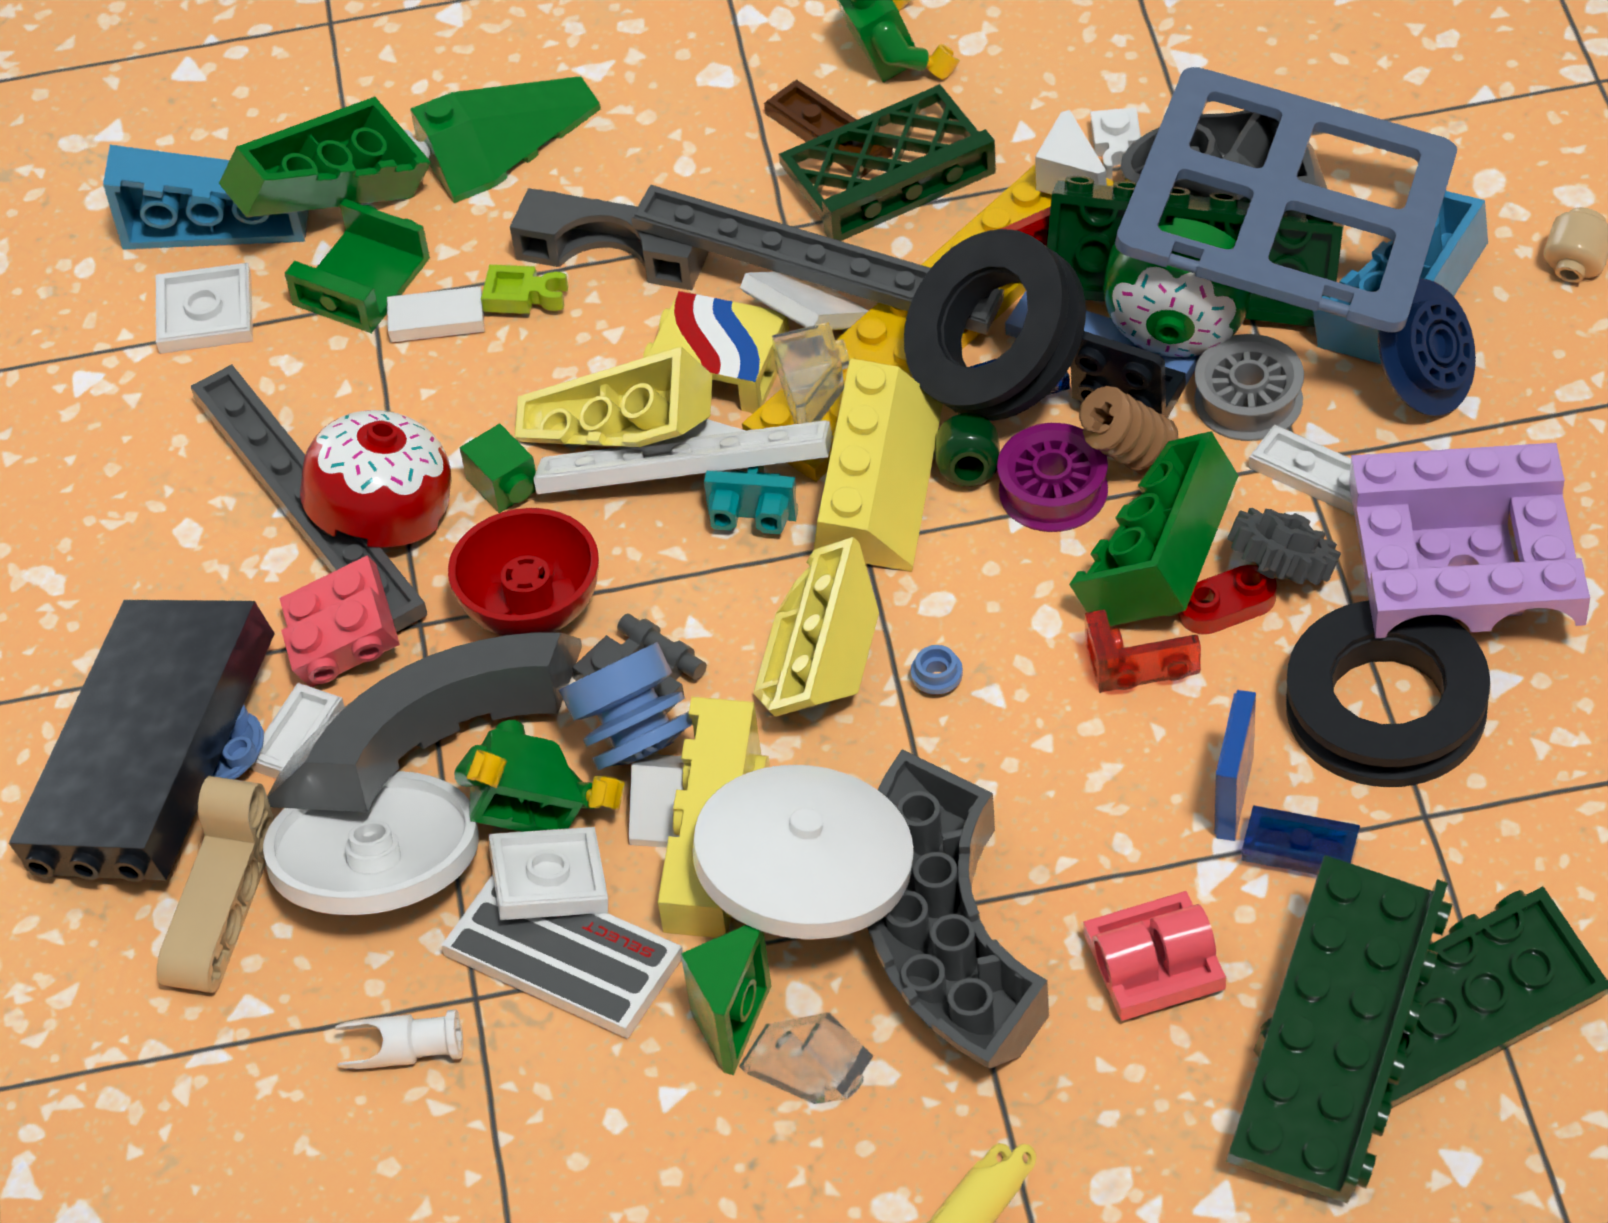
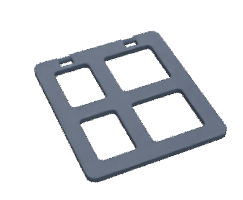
M1200 67L1187 68L1181 73L1117 231L1115 246L1122 254L1162 267H1167L1168 265L1195 273L1196 277L1317 312L1318 309L1345 317L1346 321L1384 332H1398L1405 327L1457 154V147L1452 141L1442 136ZM1208 102H1219L1268 116L1279 122L1263 167L1253 168L1201 153L1190 147ZM1312 133H1327L1415 159L1418 166L1405 207L1395 209L1300 181L1297 175ZM1177 180H1191L1250 199L1251 203L1234 248L1222 249L1159 229V223ZM1288 210H1294L1389 238L1393 242V247L1380 289L1376 292H1370L1272 263L1269 260V255L1284 213ZM1172 251L1199 258L1200 262L1172 254ZM1322 295L1349 302L1351 305L1322 298Z

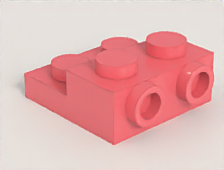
M368 555L279 598L287 625L281 632L292 671L310 687L330 682L339 674L363 662L376 660L384 652L400 645L377 564Z

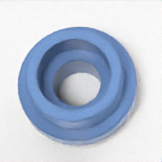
M943 645L925 647L917 654L911 665L912 681L918 689L925 693H947L956 688L962 680L963 668L960 659L950 648Z

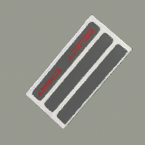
M493 875L442 944L444 956L627 1039L682 960L681 953H683L681 945L608 913L500 920Z

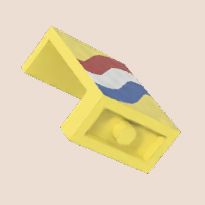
M678 291L671 308L663 310L659 322L658 335L654 343L649 342L647 344L643 358L683 347L713 375L712 380L737 384L741 411L754 413L765 403L791 346L788 317L773 309Z

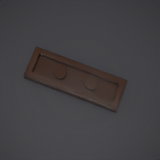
M797 79L764 102L765 115L805 142L857 120ZM848 141L841 144L838 150L860 154L864 143ZM873 145L869 155L888 159L893 155V148ZM838 163L843 168L853 173L855 166ZM864 168L861 178L873 169Z

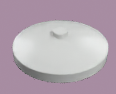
M781 765L746 773L717 790L702 808L696 822L693 863L702 887L710 898L726 913L738 921L766 933L796 939H825L860 931L887 915L898 904L909 883L913 862V841L904 817L897 807L880 791L868 783L840 771L809 765Z
M396 771L378 792L368 812L284 808L276 816L266 832L263 852L267 873L272 885L290 902L321 913L365 915L411 905L434 895L451 884L465 871L474 858L479 842L478 827L476 822L470 821V800L458 788L433 776Z

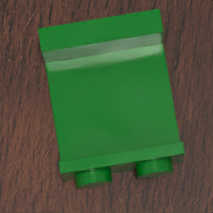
M344 199L340 204L346 230L316 268L294 260L284 274L293 306L372 333L388 313L387 297L402 295L429 261L428 245L422 225L410 219H402L379 211L372 206L361 205Z

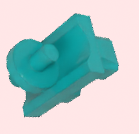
M764 465L748 467V471H706L704 486L708 515L710 516V523L713 529L731 531L737 527L738 518L745 517L755 518L756 529L762 533L781 534L787 521L797 520L798 504L796 503L795 477L781 476L777 473H764Z

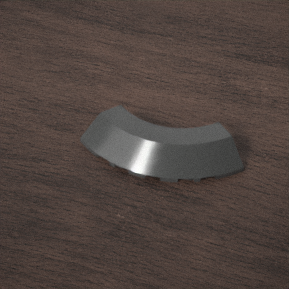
M564 633L506 635L455 646L401 668L360 694L303 743L277 776L269 791L267 798L270 807L368 812L374 798L383 785L399 769L398 760L416 745L425 749L437 741L460 731L459 723L488 713L492 720L528 714H558L563 701L559 689L569 685L573 674L572 667L576 664L582 648L581 639Z
M902 749L886 772L878 791L897 807L909 827L913 841L911 874L906 891L898 904L882 919L867 928L879 960L889 979L907 1004L933 1031L957 1050L985 1067L992 1068L1021 1057L1048 1019V980L1029 970L1008 953L996 939H991L980 920L979 911L972 894V884L977 863L985 845L995 831L993 793Z

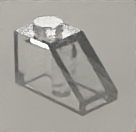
M829 322L772 335L776 370L794 424L821 421L844 390L842 370L848 368L849 356L844 340L835 341Z
M829 1012L766 1024L739 1067L752 1077L810 1103L819 1104L846 1100L856 1093L864 1080L862 1073L873 1055Z

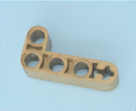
M208 776L202 784L198 800V815L205 836L162 943L157 961V978L160 985L215 993L222 982L265 869L263 844L266 832L274 817L263 784Z

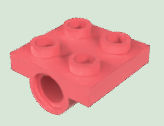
M1187 891L1083 921L1085 938L1121 1021L1226 989V976L1216 956L1215 939L1210 922L1200 904L1193 905Z

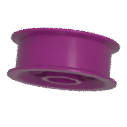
M1065 423L1037 424L1016 433L1005 443L1000 451L997 463L1000 478V502L1006 513L1019 524L1043 532L1067 531L1080 527L1092 520L1105 505L1108 496V481L1106 478L1108 469L1107 456L1100 450H1095L1086 442L1082 428Z

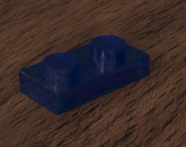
M1253 805L1242 846V861L1318 875L1324 855L1353 864L1359 840L1360 825Z

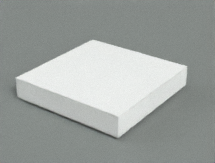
M248 263L156 275V344L159 354L253 341L252 282Z
M779 272L745 273L740 286L744 293L810 331L849 329L869 311L828 287Z
M595 827L489 834V852L500 920L608 913V895Z

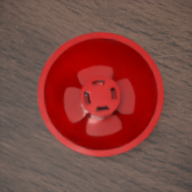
M544 508L509 510L479 522L461 537L455 545L448 563L449 583L460 607L479 626L499 636L526 633H555L563 629L579 616L590 601L597 584L599 572L598 548L589 530L571 516Z

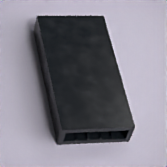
M123 600L9 841V845L23 862L27 871L32 875L42 878H50L52 876H73L87 880L120 878L132 882H139L143 879L167 880L198 810V800L202 784L208 776H213L224 746L227 744L275 635L255 601Z

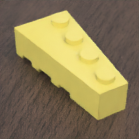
M691 697L688 715L692 718L695 739H684L681 757L684 763L683 790L676 789L673 806V831L679 837H668L658 906L663 933L717 938L728 933L731 918L734 917L726 913L710 898L697 877L693 863L696 822L702 808L717 790L739 776L769 767L770 762L769 756L761 755L754 702Z

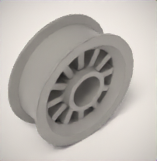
M1257 334L1234 335L1221 345L1206 349L1197 361L1195 368V383L1197 386L1195 391V408L1198 416L1208 428L1217 434L1240 441L1263 440L1274 425L1287 430L1298 419L1303 406L1301 388L1304 381V369L1301 360L1283 342Z

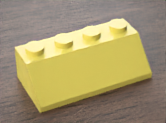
M852 358L849 360L817 520L814 549L854 537L860 543L865 564L912 572L943 403H940L920 388V384L900 367Z

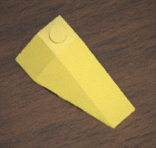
M678 347L518 396L515 438L519 442L643 447L677 437L711 416L713 375L683 347Z

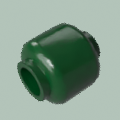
M971 413L954 415L943 422L936 434L935 451L938 469L944 478L957 486L964 487L981 485L991 479L998 470L997 463L1000 454L999 436L995 426L988 419Z

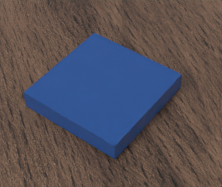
M1237 690V693L1233 695L1216 770L1214 834L1217 835L1218 839L1236 840L1254 758L1256 692Z

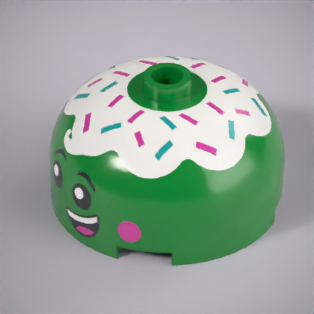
M1174 218L1173 225L1158 226L1164 232L1222 249H1232L1236 244V240L1225 232L1195 220ZM1115 243L1109 254L1104 279L1106 308L1118 330L1140 348L1169 357L1201 355L1206 349L1216 347L1229 340L1239 330L1245 320L1252 293L1196 277L1195 273L1168 265L1167 267H1162L1128 257L1116 248ZM1172 251V254L1200 262L1199 258Z

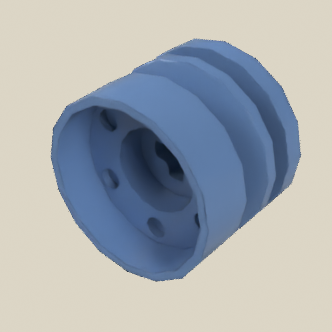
M658 642L559 689L573 721L597 715L602 724L583 739L586 747L607 737L612 745V748L592 758L597 770L609 766L629 765L674 743L686 728L693 725L692 718L688 715L689 711L670 720L665 712V709L685 699L682 692L658 697L654 690L655 686L672 674Z

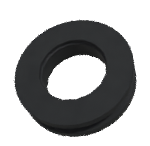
M1011 229L990 230L961 241L947 251L932 266L920 283L910 304L904 329V351L914 380L920 384V388L928 395L958 414H978L989 421L1006 419L1028 410L1046 397L1061 381L1070 368L1081 344L1086 320V304L1080 279L1064 258L1039 240L1021 231ZM1010 283L1023 284L1027 293L1028 311L1022 331L1010 349L991 363L976 368L967 367L962 358L961 339L967 319L978 302L994 289Z
M1369 600L1352 603L1329 612L1318 619L1301 635L1295 644L1287 670L1286 714L1288 723L1295 739L1306 754L1324 769L1346 780L1377 787H1404L1425 783L1459 766L1479 743L1487 720L1490 693L1489 668L1483 651L1476 640L1465 628L1449 616L1423 615L1414 617L1393 627L1387 633L1386 638H1375ZM1394 661L1418 669L1433 680L1441 693L1438 705L1425 716L1406 723L1380 724L1360 718L1341 705L1333 689L1336 682L1353 668L1370 662Z

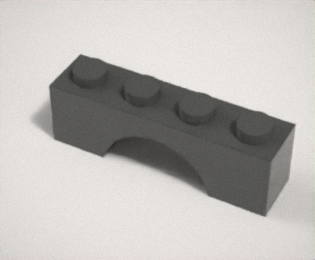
M528 188L510 225L516 260L560 267L571 257L581 252L596 248H614L626 251L640 260L646 270L648 283L691 291L694 288L709 251L633 229L631 217L638 206Z

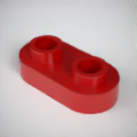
M1248 564L1198 581L1186 611L1178 613L1179 620L1187 630L1193 633L1212 634L1264 615L1273 608L1276 602V579L1268 578L1257 572V565ZM1205 600L1210 601L1209 603H1200Z

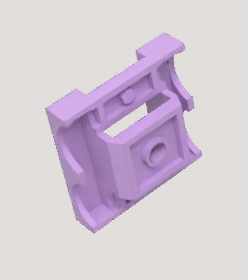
M1557 443L1351 455L1349 485L1375 638H1386L1387 633L1399 623L1423 615H1446L1453 620L1459 619L1469 627L1470 632L1491 631L1492 627L1504 617L1522 616L1526 609L1533 608L1558 610L1569 615L1575 621V626L1586 625L1590 595L1582 558H1576L1563 498L1565 480ZM1509 512L1520 562H1515L1508 529Z

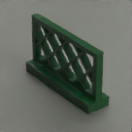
M941 84L779 153L780 165L824 221V232L827 237L843 241L996 173L995 140L986 129L979 132ZM936 103L944 111L942 118L919 115L920 110ZM889 123L905 126L901 136L880 133L879 129ZM913 128L936 131L933 141L910 138ZM945 133L965 137L950 145L941 143ZM848 141L864 143L860 154L838 150L841 144ZM873 145L896 149L892 159L870 156L869 154ZM905 150L927 154L911 162L901 161ZM809 158L823 160L820 171L802 169L797 163ZM832 163L855 166L852 176L848 177L829 173ZM864 168L886 172L870 180L860 179ZM823 186L846 189L827 199H824L820 194Z

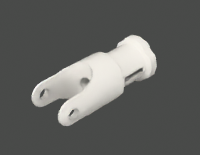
M457 1009L448 1010L446 1016L413 1019L412 1015L408 1014L353 1020L335 1026L336 1030L377 1028L380 1029L383 1037L382 1048L377 1055L366 1060L338 1063V1067L344 1069H367L414 1064L419 1057L448 1054L454 1060L461 1059L463 1054L462 1024Z

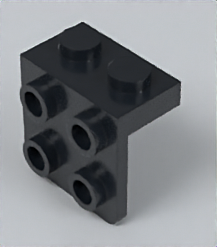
M1084 331L1081 344L1071 364L1072 399L1083 402L1097 388L1111 386L1120 389L1125 394H1129L1135 400L1144 403L1147 407L1168 418L1186 386V373L1165 367L1164 359L1158 354Z

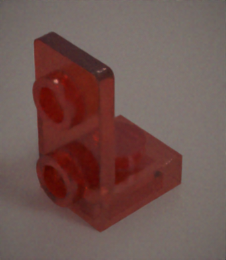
M1105 609L1085 613V646L1099 693L1112 690H1128L1138 685L1165 680L1176 681L1200 673L1201 643L1198 635H1189L1124 648L1119 628H1110Z

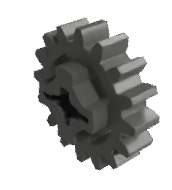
M1249 508L1248 512L1240 510L1227 540L1233 542L1231 545L1232 550L1243 553L1242 559L1244 561L1257 564V572L1271 579L1278 577L1284 580L1285 578L1298 584H1303L1305 579L1315 585H1319L1321 580L1328 582L1341 555V552L1335 550L1337 546L1335 542L1324 539L1326 533L1311 528L1309 525L1311 521L1297 513L1289 515L1265 508L1264 513L1254 508Z

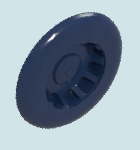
M1419 279L1405 327L1398 332L1378 330V349L1384 373L1399 398L1419 413L1439 416L1456 409L1464 401L1471 388L1476 364L1475 343L1467 316L1455 297L1440 284L1428 279Z

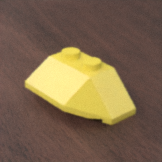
M854 537L814 549L806 562L809 567L794 582L775 614L753 692L775 717L845 698L859 692L879 610L860 543Z

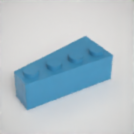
M117 145L109 146L103 187L123 250L305 242L309 210L246 217L219 185L229 160Z
M1445 191L1420 279L1434 281L1455 296L1488 244L1485 200ZM1383 241L1372 251L1371 261L1358 272L1352 269L1340 280V283L1370 292L1378 291L1390 257L1393 242L1387 243ZM1325 295L1322 296V298L1351 305V303L1332 297L1329 298ZM1318 309L1317 312L1313 311L1319 348L1381 364L1377 329L1346 321L1345 317Z

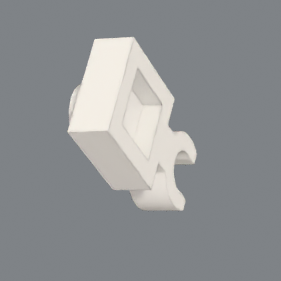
M1137 107L1090 111L1094 151L1098 157L1103 156V166L1106 169V178L1112 179V168L1116 165H1121L1122 156L1130 145L1141 138Z

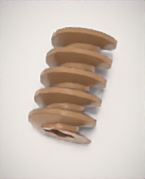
M1105 386L1097 388L1080 405L1079 419L1086 442L1095 450H1100L1104 455L1112 457L1119 463H1123L1129 469H1134L1140 475L1145 476L1168 441L1178 439V428L1174 421L1169 420L1163 414H1159L1154 409L1147 407L1144 403L1135 400L1132 396L1125 394L1116 387Z

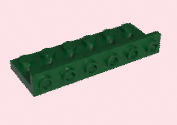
M1068 176L1065 178V181H1057L1051 197L1047 247L1064 258L1075 270L1083 287L1085 300L1105 302L1104 279L1109 254L1137 183L1119 181L1113 183V186L1094 184V180L1089 177ZM1174 187L1159 226L1173 225L1174 218L1195 220L1211 225L1237 241L1251 202L1238 201V196L1224 192L1211 193L1209 197L1192 196L1189 190ZM1288 210L1283 215L1269 260L1280 266L1337 282L1344 225L1298 211ZM1251 294L1250 305L1245 319L1315 327L1312 310L1258 294Z
M1324 855L1226 1162L1347 1204L1356 1186L1367 1188L1377 1155L1367 1152L1372 1134L1382 1137L1392 1108L1391 1103L1383 1101V1096L1387 1083L1398 1084L1408 1054L1398 1050L1403 1032L1410 1035L1413 1034L1423 1002L1413 999L1418 982L1428 985L1438 953L1428 950L1433 933L1443 935L1452 909L1451 903L1443 901L1448 882L1437 879L1433 889L1429 890Z
M1544 886L1526 895L1523 890L1515 891L1499 901L1495 906V911L1480 919L1477 914L1468 915L1449 929V935L1435 942L1430 941L1428 950L1438 953L1428 985L1419 982L1417 984L1413 999L1423 1002L1421 1012L1413 1034L1410 1035L1403 1032L1398 1050L1408 1053L1398 1084L1387 1083L1383 1096V1101L1391 1103L1392 1108L1608 994V980ZM1272 1017L1260 1027L1261 1032L1254 1048L1258 1058Z

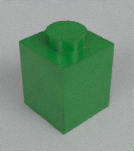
M500 423L459 447L466 480L498 513L516 503L524 501L530 494L536 491L534 484L536 469L533 456Z

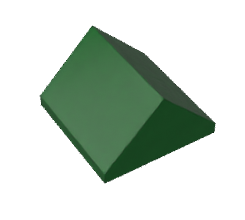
M748 925L681 953L691 1014L723 1073L734 1075L772 986L764 932Z

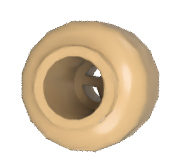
M1577 207L1571 209L1570 212L1557 216L1554 220L1544 249V257L1547 264L1555 270V274L1560 279L1578 283L1583 278H1593L1602 273L1608 259V224L1606 223V218L1601 213L1589 208Z

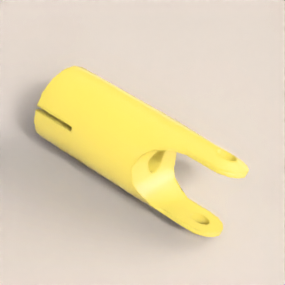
M995 1144L984 1158L979 1160L968 1171L928 1223H994L1019 1191L1024 1179L1036 1164L1034 1149L1028 1144H1021L1012 1152L1006 1144ZM999 1152L1002 1154L1001 1162H998L997 1155ZM1025 1153L1028 1156V1161L1026 1163L1023 1161V1155Z

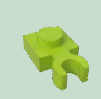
M489 264L481 296L483 312L530 314L532 304H540L543 308L551 311L562 310L565 306L563 293L558 291H568L567 274L549 272L541 277H537L535 266Z

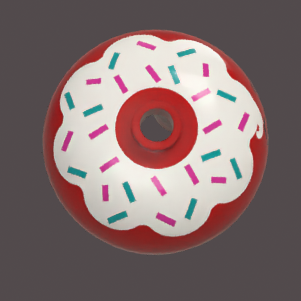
M383 410L353 412L330 422L310 443L302 467L301 503L309 518L318 527L334 537L340 531L351 536L368 539V547L407 545L427 537L438 528V521L444 515L449 504L451 489L450 462L445 449L436 436L414 419L399 413Z

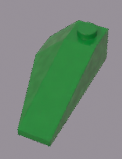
M581 76L450 92L410 108L416 139L419 142L425 141L430 148V157L428 158L431 161L430 167L454 204L498 186L507 179L506 172L522 160L529 163L539 156L538 148L552 138H563L601 110L600 102Z

